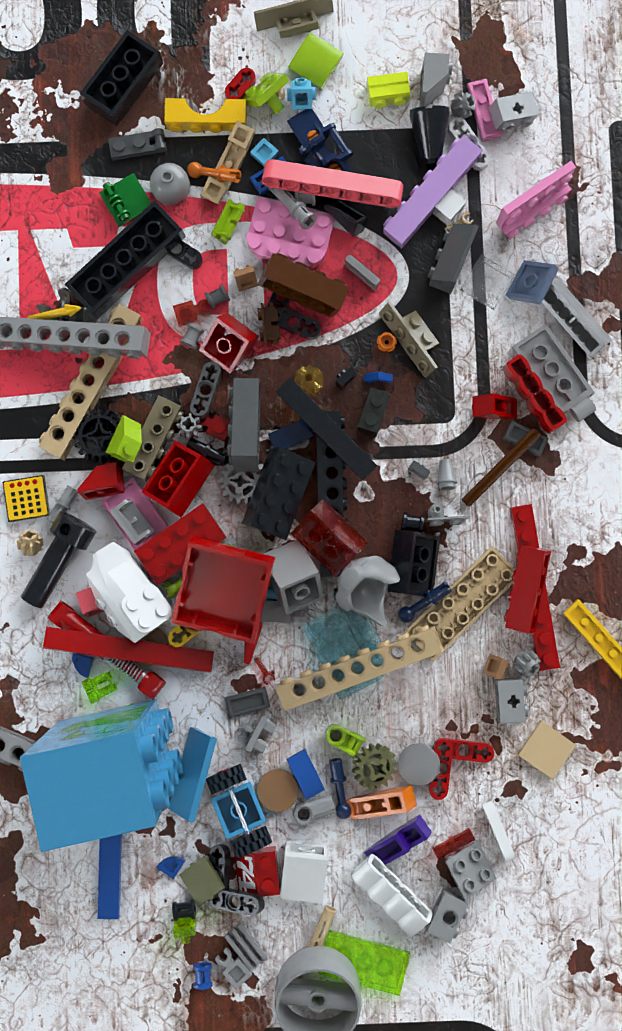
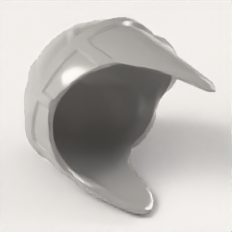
M379 556L358 558L347 564L339 575L338 592L335 598L338 605L345 611L353 610L380 626H386L387 622L383 604L388 584L397 583L400 578L394 566Z

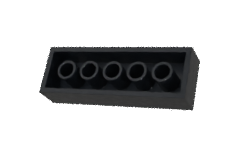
M154 200L64 285L98 319L186 236L181 227Z

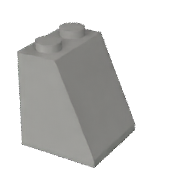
M299 539L263 553L276 557L270 582L286 615L324 599L319 571Z

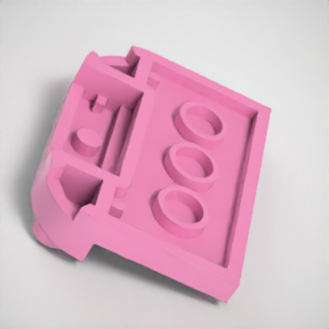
M572 161L502 208L496 224L509 240L514 238L522 227H530L538 216H546L552 211L551 207L555 204L560 206L568 200L567 194L572 189L567 182L572 179V173L576 168Z
M258 196L249 231L247 232V244L250 251L259 260H269L272 253H281L287 256L288 260L294 263L301 262L308 269H312L323 263L326 257L335 219L329 213L306 208L310 213L312 212L316 215V222L311 228L304 230L301 228L300 222L290 216L289 209L282 202Z

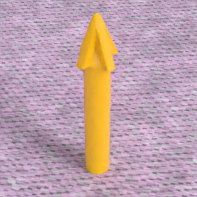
M65 304L63 308L29 315L28 318L49 320L66 315L71 317L81 307Z

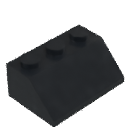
M395 530L391 565L396 569L400 580L397 583L388 584L387 592L426 597V591L434 589L440 536L416 531Z

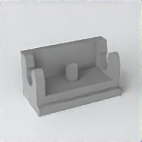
M125 499L110 510V513L135 545L140 544L155 532L131 499Z

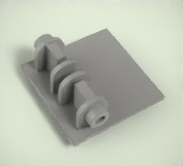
M435 503L428 509V518L424 523H429V526H442L444 522H450V525H461L470 518V515L444 517L443 506L440 503Z
M478 840L457 854H449L445 857V863L464 900L497 879Z

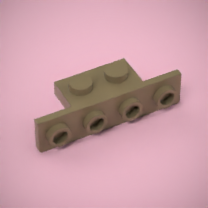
M297 0L255 11L256 29L261 31L277 27L280 38L311 32L312 30L319 29L316 16L334 12L332 0Z
M391 301L388 302L381 309L379 315L425 378L428 377L438 366L427 351L436 347L439 342L417 311L402 318Z

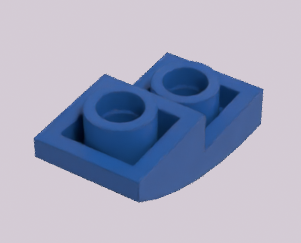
M305 749L286 759L306 800L325 790Z

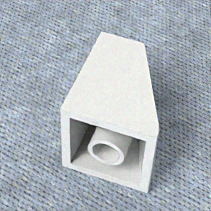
M286 843L280 899H284V902L292 904L297 903V901H303L310 906H317L318 903L323 904L328 847Z

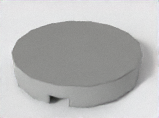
M422 743L411 744L404 748L399 755V773L411 785H427L439 774V757L429 745Z

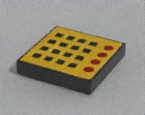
M44 475L2 482L8 522L49 516L50 508Z

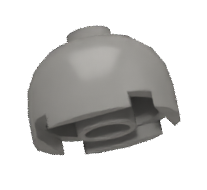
M165 163L153 170L150 176V189L159 203L166 206H174L187 198L190 192V181L187 173L181 166L175 163Z

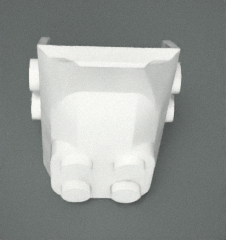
M112 542L93 554V565L86 575L95 597V603L100 610H104L107 614V620L112 627H116L120 633L136 643L172 618L173 612L170 604L159 588L151 583L147 571L139 566L127 548L124 549L115 542Z

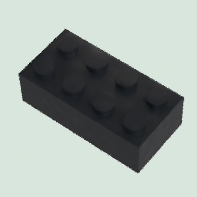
M127 30L80 92L84 104L115 126H118L163 65L161 53Z
M271 446L241 524L287 540L316 462L284 448Z

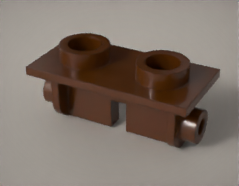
M275 302L267 303L268 307H264V304L261 303V308H257L258 320L263 322V329H259L260 341H264L265 346L267 341H271V345L279 344V340H281L279 325L271 326V322L279 321L278 306H276Z

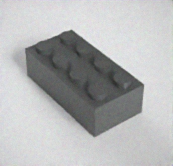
M234 378V385L230 386L229 389L231 405H229L230 424H228L230 444L227 446L229 464H233L234 472H259L261 401L259 378Z

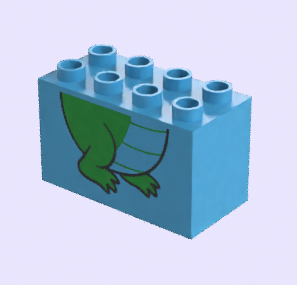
M154 699L59 720L20 756L41 852L156 826L162 810L169 808V797L174 796V786L179 784L178 775L183 774L179 750L169 751L167 745L169 734L174 733L173 720L169 708L159 709L158 700Z

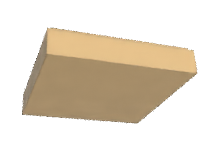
M540 720L517 755L553 780L576 747V744Z

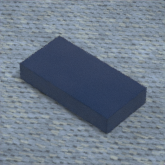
M302 419L268 434L273 447L284 449L314 437L310 427Z

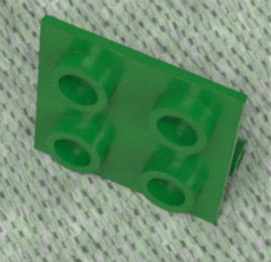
M134 173L115 184L106 182L103 184V190L99 192L118 227L136 218L151 204Z

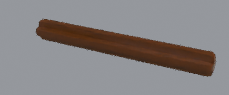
M534 428L531 429L462 498L463 503L470 507L541 436L540 433Z

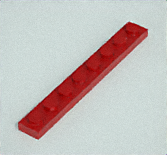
M532 504L511 507L517 551L524 545L539 548ZM546 583L536 631L532 633L535 654L541 661L538 663L540 665L538 671L560 668Z

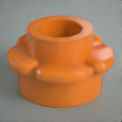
M385 332L377 338L378 348L383 352H391L395 349L397 339L391 333Z

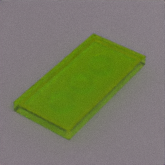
M329 929L324 947L341 952L352 962L362 986L400 996L410 958V951ZM318 971V974L343 980L332 973Z

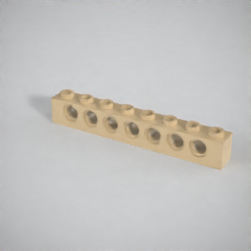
M119 304L117 308H113L108 324L141 326L143 318L138 313ZM109 338L105 339L103 344H106ZM129 339L123 342V346L129 342ZM100 354V356L90 355L88 360L81 364L79 376L71 382L67 397L64 396L59 404L60 409L57 414L51 417L50 427L47 432L41 435L38 447L65 461L76 441L73 439V436L79 435L76 429H80V422L85 421V415L90 417V411L95 408L124 355H120L119 358L110 357L107 354ZM98 360H104L103 367L96 368V362ZM93 377L94 383L91 386H86V380ZM84 395V401L81 404H76L77 396ZM74 413V419L66 422V415ZM63 430V438L56 440V433Z
M428 625L417 628V633L409 635L408 632L396 636L397 640L391 643L385 640L377 643V648L369 650V647L357 651L358 655L350 658L348 654L338 658V663L333 665L327 662L318 666L319 670L311 672V669L299 673L300 677L292 679L290 676L280 680L281 684L276 687V691L284 711L442 653L443 647L435 627L429 628ZM413 640H420L423 643V648L421 650L414 649L412 647ZM394 647L401 648L403 656L395 657L392 649ZM378 654L382 656L383 664H375L373 662V655ZM354 662H360L363 665L364 669L362 672L355 671L353 667ZM334 670H341L344 673V678L337 679L334 675ZM315 677L323 678L324 686H318L315 683ZM296 684L304 686V694L297 692Z

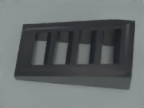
M337 199L325 204L324 208L353 237L364 231L368 220L365 215L342 201H337Z

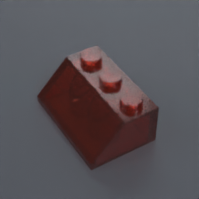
M324 499L290 533L334 577L368 544Z

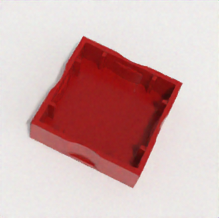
M193 536L188 543L182 570V584L176 597L171 623L197 630L213 631L224 637L254 644L276 557Z

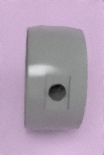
M311 946L295 952L284 962L276 980L274 1000L275 1011L283 1031L354 1030L362 1007L361 984L354 965L344 954L329 947ZM322 971L332 973L347 983L296 977L308 972ZM287 1005L309 1007L314 1012H322L326 1009L344 1011L328 1019L313 1020L296 1014Z

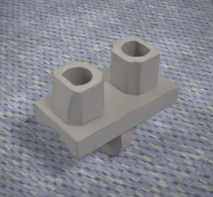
M263 713L256 728L253 727L256 720L251 717L247 724L241 722L240 727L244 729L241 737L247 739L249 733H252L245 750L249 752L252 750L259 753L264 752L268 742L258 738L261 731L272 736L277 727L273 721L268 719V715Z

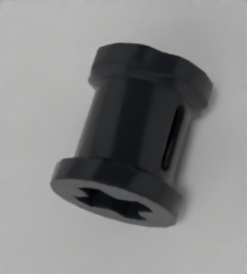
M404 512L401 530L409 529L422 533L425 516L421 515L418 517Z
M194 899L183 903L172 902L174 922L181 918L191 917L196 919Z

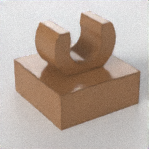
M246 265L244 269L239 270V268H236L233 271L239 292L258 286L253 266Z
M489 654L482 673L499 680L505 679L507 676L504 675L506 667L510 668V664H508V660Z

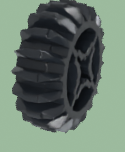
M98 409L97 415L91 410V417L85 415V421L80 422V429H76L79 435L73 436V439L79 442L75 443L74 446L75 448H81L78 453L80 455L85 454V460L88 461L92 457L91 461L94 464L99 459L100 464L103 465L105 458L108 462H113L111 455L107 454L105 450L114 433L106 431L104 421L112 423L116 429L121 418L117 419L118 415L116 413L111 415L110 410H106L104 415L101 409ZM96 423L94 431L87 433L88 429ZM101 432L105 435L102 441L97 438ZM86 441L96 442L98 453L91 451Z

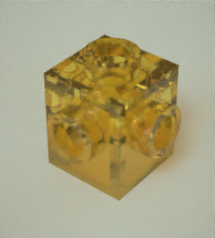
M309 364L306 368L302 366L296 371L295 383L308 396L316 395L323 388L324 379L322 376L324 375L318 367L315 366L313 368ZM309 375L313 378L310 382L305 380Z

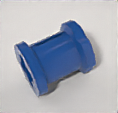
M198 962L193 964V970H195L194 989L205 990L213 986L212 981H210L212 963Z

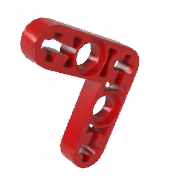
M444 737L436 739L433 744V750L439 757L441 756V750L437 746H440L442 742H445V745L448 746V750H444L443 755L448 757V760L439 758L440 763L446 765V771L443 774H438L436 777L446 779L445 782L441 780L440 786L444 791H441L439 795H436V792L433 790V788L437 787V779L429 783L430 795L436 800H442L447 796L452 759L486 763L494 758L493 747L485 742ZM462 744H466L469 747V753L465 756H461L458 753V747ZM473 745H476V750H483L486 747V750L490 752L489 755L487 754L483 758L481 754L475 753V757H472L474 752Z

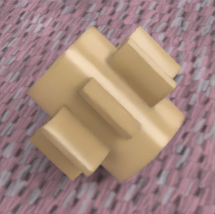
M33 530L24 531L19 535V540H17V549H22V554L26 556L38 554L39 551H42L41 546H44L43 537H38V533Z

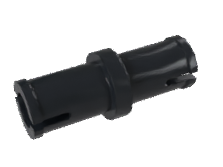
M193 437L187 443L186 447L222 467L228 459V454L213 448L211 444L206 445Z

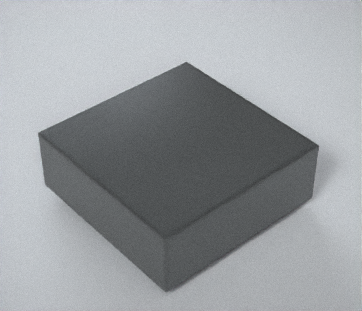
M413 461L408 470L423 480L430 474V470L416 461Z

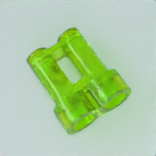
M110 671L93 679L88 678L82 681L91 704L99 701V698L118 690L115 682L113 684L111 680L113 677ZM109 680V685L98 689L97 685Z

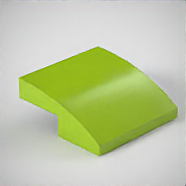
M310 32L297 50L288 68L307 80H311L313 84L323 89L331 73L335 72L344 53Z

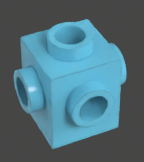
M297 78L295 81H291V88H287V101H292V110L312 109V100H316L315 87H311V80Z

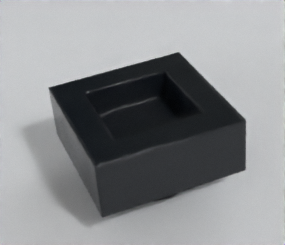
M352 367L348 370L346 368L343 369L336 376L338 378L336 385L342 390L356 377L357 372Z

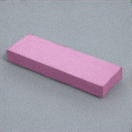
M487 79L467 83L468 94L474 97L476 103L473 112L481 141L485 142L501 138V129L495 130L489 111L493 100Z

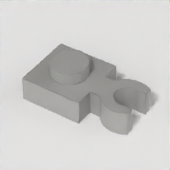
M226 947L224 953L227 955V958L221 959L217 955L215 960L218 965L225 966L222 974L237 989L252 976V971L247 968L239 956L233 960L230 949Z

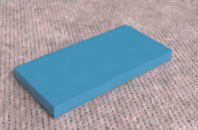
M190 727L181 759L183 774L178 775L179 784L174 786V796H171L168 808L189 822H194L196 819L217 741L216 737L194 727Z

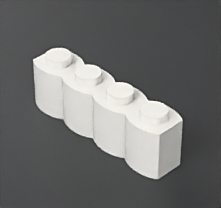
M371 854L355 868L351 875L355 884L366 890L371 900L381 905L386 915L399 923L402 931L410 936H414L430 923L433 915L431 910L421 900L417 899L415 894L402 884L400 879L387 869L377 856Z

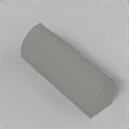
M560 279L551 283L542 303L591 358L612 340L611 337Z

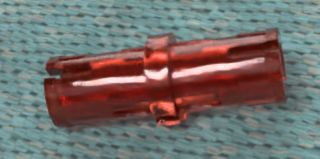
M467 828L453 837L452 835L449 836L448 840L432 847L438 860H440V858L453 851H460L459 848L475 841L471 830Z

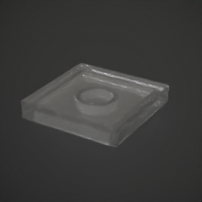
M481 254L461 286L460 291L490 309L495 310L516 275Z

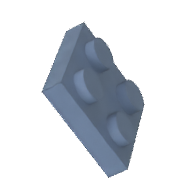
M524 260L506 296L510 300L541 305L559 268L555 264Z

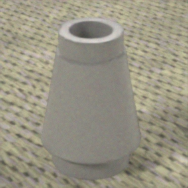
M442 459L439 461L437 485H439L440 490H453L456 488L457 479L452 460Z

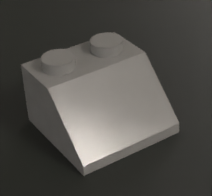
M425 52L421 69L419 107L425 106L426 108L444 92L445 85H449L453 62H449V54Z

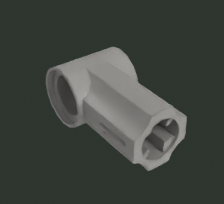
M330 794L309 802L298 803L294 807L293 812L296 821L299 824L306 825L313 820L334 814L336 810ZM305 808L309 810V815L306 818L298 817L300 809Z

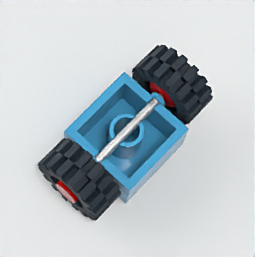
M241 763L206 778L211 795L228 788L225 793L211 798L226 838L229 839L238 834H244L230 841L237 858L253 853L272 843L266 826L254 831L251 830L267 822L251 782L236 788L233 786L247 780Z

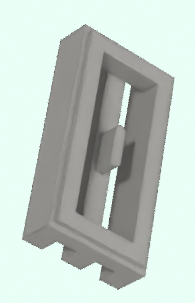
M349 254L345 259L344 266L375 291L380 285V279Z
M242 922L225 935V939L250 971L267 959V954ZM237 931H242L260 957L257 958ZM232 935H234L235 938L239 941V943L251 957L253 962H251L249 958L245 955V953L233 939Z

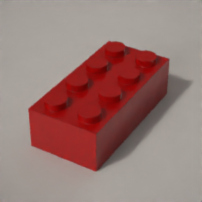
M202 503L137 548L134 553L156 584L159 585L183 568L188 543L193 536L218 543L227 538V536Z

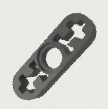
M208 362L203 366L190 405L193 417H199L200 420L205 419L209 415L222 376L221 368L215 362ZM212 368H214L216 373L212 374L211 381H209L210 375L208 371H212ZM204 386L212 388L211 393L208 395H202L200 391ZM201 400H203L202 406L204 408V411L201 410L200 413H197V410L195 408H199L201 405Z

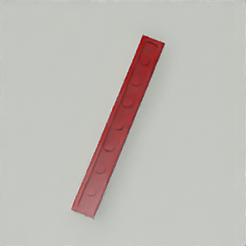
M46 627L43 649L207 673L212 671L214 651L174 647L172 645L140 640L134 643L127 638Z

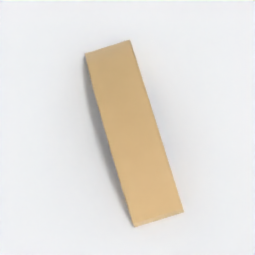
M237 121L215 169H218L221 165L228 169H240L252 142L255 130ZM209 177L200 195L219 204L232 182H218L217 177Z

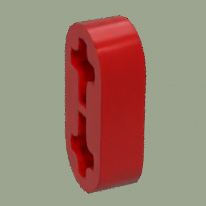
M243 68L236 74L225 88L226 99H242L246 96L245 92L256 84V75L252 69ZM243 76H245V77L250 76V79H251V80H250V81H249V80H246V81L244 82ZM237 90L238 96H231L230 92H235Z

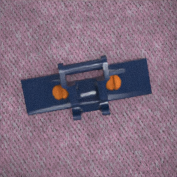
M305 109L287 120L288 125L302 145L298 148V151L307 165L354 173L346 162L354 153L351 149H348L340 137L335 123H330L324 127L313 109ZM329 134L342 154L337 156L334 152L331 153L327 147L325 139L329 137Z

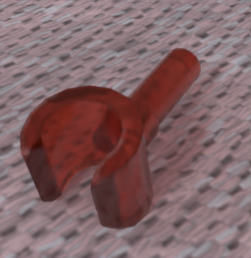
M256 657L254 661L263 674V682L268 685V682L265 680L267 675H271L275 681L274 673L268 671L259 657Z

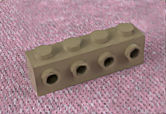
M158 395L141 429L142 444L133 463L125 462L122 470L146 482L151 478L156 470L155 465L157 461H161L166 449L164 447L167 441L170 442L174 436L175 431L173 429L176 423H180L181 416L184 415L182 412L183 408L180 405Z

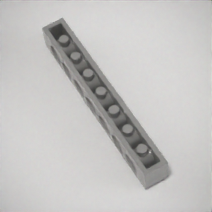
M0 317V349L11 347L14 350L22 351L23 348H30V350L42 352L44 349L53 353L68 351L75 355L85 352L92 356L107 354L115 358H119L120 355H126L132 359L148 356L151 333L145 326ZM89 337V340L84 343L85 338ZM109 338V341L103 344L104 340ZM129 339V342L123 346V342Z

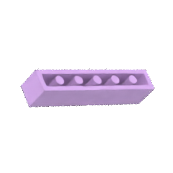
M465 135L460 140H454L450 146L451 150L447 155L443 154L436 162L437 167L433 171L430 169L423 177L424 182L420 186L416 185L410 192L411 197L407 202L402 201L401 205L396 209L398 212L395 216H390L383 224V234L401 249L431 216L435 206L451 189L455 188L481 157L483 150Z

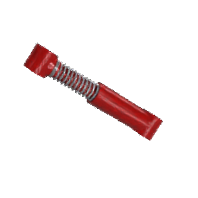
M61 600L47 617L61 629L104 635L78 615L71 606ZM100 657L102 660L108 659V661H111V664L114 663L113 665L116 668H119L120 671L122 670V673L125 672V675L131 677V680L134 679V682L138 684L137 688L152 700L155 699L166 684V681L151 670L149 672L143 670V668H140V665L137 666V663Z

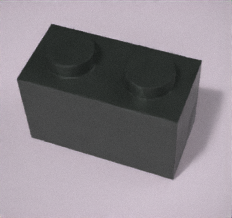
M370 388L357 431L377 437L390 397L389 393Z

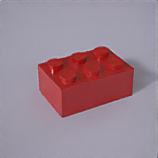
M174 441L141 493L182 518L215 465L199 453Z

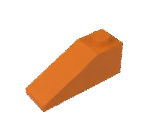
M412 785L394 787L346 800L347 804L351 807V820L407 813L417 806Z

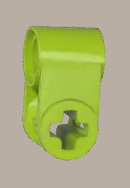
M331 724L325 732L330 744L355 758H358L355 754L358 753L362 743L367 740L362 735L338 724ZM336 729L341 731V736L337 740L330 738L331 731Z

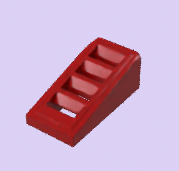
M260 622L254 644L245 642V664H250L263 622Z

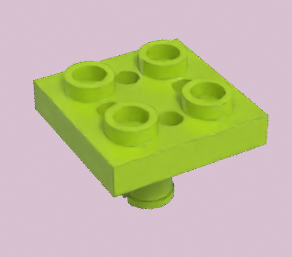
M267 73L261 77V82L256 87L252 86L245 92L246 96L242 99H246L247 106L261 107L267 102L273 113L277 114L285 106L275 93L290 80L286 74Z

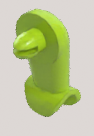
M182 577L174 584L164 581L168 585L162 584V587L168 591L166 597L174 598L178 594L182 584Z

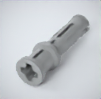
M269 187V190L289 209L290 216L300 222L302 229L306 230L314 225L316 215L312 212L310 213L303 202H298L287 190Z

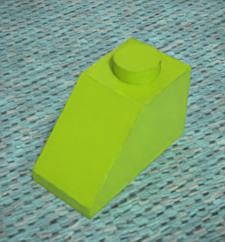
M122 415L106 453L123 462L133 463L142 444L141 424Z

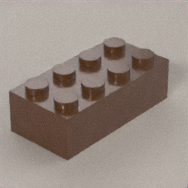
M272 253L258 282V286L331 318L341 310L349 289L343 281L339 279L332 280L319 270L312 271L301 262L294 263L281 253Z

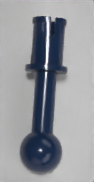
M444 581L433 590H427V596L411 607H402L398 612L399 619L405 623L411 622L414 619L415 613L431 603L437 605L440 599L452 593L448 583Z
M333 758L329 760L332 776L330 782L335 783L338 804L335 807L336 815L340 819H346L351 815V807L346 803L343 785L347 777L344 776L342 759Z

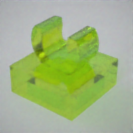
M189 917L175 921L173 927L174 938L181 937L182 944L191 943L190 936L196 935V919Z

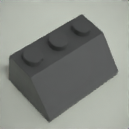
M453 224L451 231L446 230L442 240L446 242L444 248H439L435 257L438 263L436 267H431L427 277L431 279L429 286L449 294L452 293L479 226Z

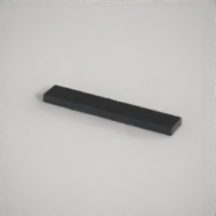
M291 377L275 391L362 481L377 467L374 461Z

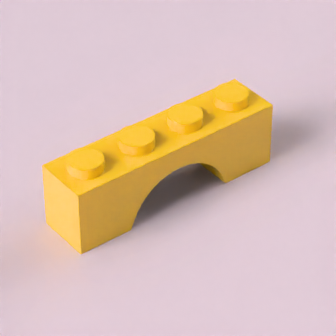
M165 98V125L167 130L177 133L182 130H190L194 133L201 131H211L213 133H220L222 131L232 132L237 121L247 126L246 99H225L224 104L218 111L212 114H199L189 107L186 99Z

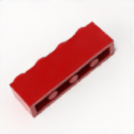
M529 545L521 546L516 554V561H518L517 569L514 570L512 575V581H514L513 589L510 590L508 595L509 609L506 610L504 615L505 628L527 634L536 631L551 550Z

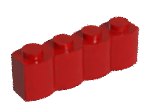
M518 354L504 365L503 371L505 376L515 384L517 393L526 400L528 409L533 415L538 417V422L545 432L550 434L567 422L564 412L555 405L552 395L543 388L541 379L536 373L531 371L530 364L524 356Z

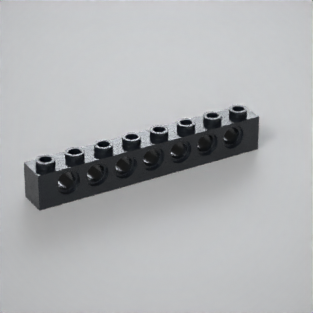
M324 411L341 429H345V416H341V411ZM316 434L320 577H339L343 569L349 564V560H345V552L349 551L348 539H344V531H348V518L344 519V510H347V498H343V490H347V479L342 477V469H346V464L338 456L328 458L325 452L330 448ZM335 469L338 476L330 479L326 476V471ZM330 489H335L338 492V497L334 500L329 499L326 495ZM331 509L337 510L339 513L338 519L330 520L327 517V512ZM330 530H337L340 535L339 539L331 541L328 538V532ZM332 550L340 553V559L336 562H332L328 558V554Z

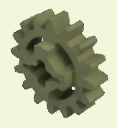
M369 743V749L361 747L362 753L355 754L358 760L352 761L356 765L352 769V772L357 774L354 777L355 780L369 790H373L374 787L380 790L381 784L387 787V780L393 781L394 779L391 774L397 773V770L393 768V766L398 764L393 759L395 754L389 748L383 747L379 743L376 746ZM371 764L376 765L379 769L373 768Z

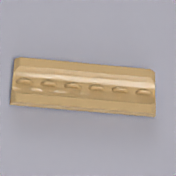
M491 546L450 586L449 589L452 590V593L440 599L437 605L432 603L404 633L408 632L409 635L417 633L416 629L428 625L430 628L434 626L444 652L514 583L512 575L515 568ZM418 639L413 640V643L421 650L423 643ZM442 653L429 657V659L434 662Z

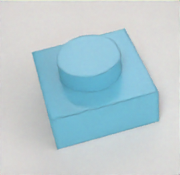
M263 138L250 154L264 167L267 160H274L279 154V150Z

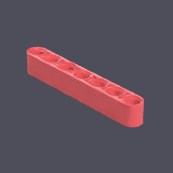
M272 159L265 162L262 183L267 187L389 208L399 207L402 200L403 184L394 179Z

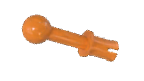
M192 162L187 167V173L192 178H199L203 175L217 177L218 182L230 181L235 183L240 181V179L236 178H241V171L239 169H228L222 165L218 169L202 167L198 162Z

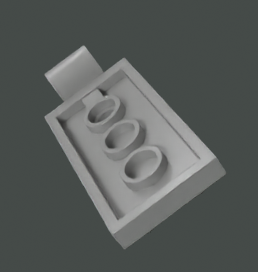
M547 324L512 346L516 356L521 354L528 360L531 371L539 376L543 388L550 392L555 405L564 413L570 410L572 417L577 422H580L596 411L595 404L588 398L594 395L593 389ZM560 383H566L567 388L562 390Z

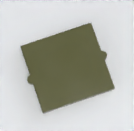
M206 855L197 862L190 863V867L179 874L198 907L209 899H214L215 895L225 888Z

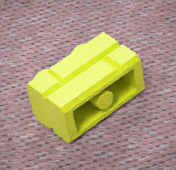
M407 71L367 77L366 87L370 107L375 106L376 109H381L388 104L402 106L409 102L410 86Z

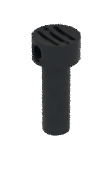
M63 511L59 512L50 528V532L55 535V538L21 594V598L25 602L41 609L50 597L76 550H87L97 533L86 522Z

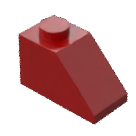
M494 393L472 396L473 417L481 419H517V399Z
M107 462L104 465L96 466L77 489L78 493L85 500L124 493V472L116 462Z

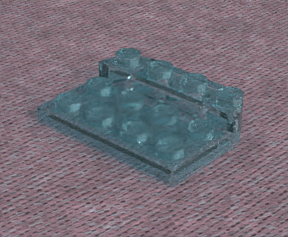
M340 606L302 625L321 665L327 662L333 665L338 663L337 659L348 654L350 658L358 655L357 651L369 647V650L377 648L376 644L382 642L369 618L353 610L345 611ZM378 654L373 655V662L377 665L383 664L382 656ZM354 662L353 667L355 671L362 672L364 669L363 665L360 662ZM334 670V675L337 679L344 678V673L341 670ZM384 675L338 691L336 694L339 700H342L379 681Z

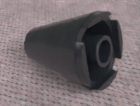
M432 105V108L422 106L410 110L409 117L421 161L425 162V165H435L442 156L450 114L449 107Z

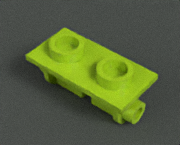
M228 199L211 235L226 245L228 240L232 238L231 235L237 222H239L242 214L245 213V205L242 203L236 204L231 199Z

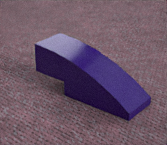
M418 815L365 850L364 853L367 857L374 854L386 865L408 853L414 846L427 840L432 831L422 816Z

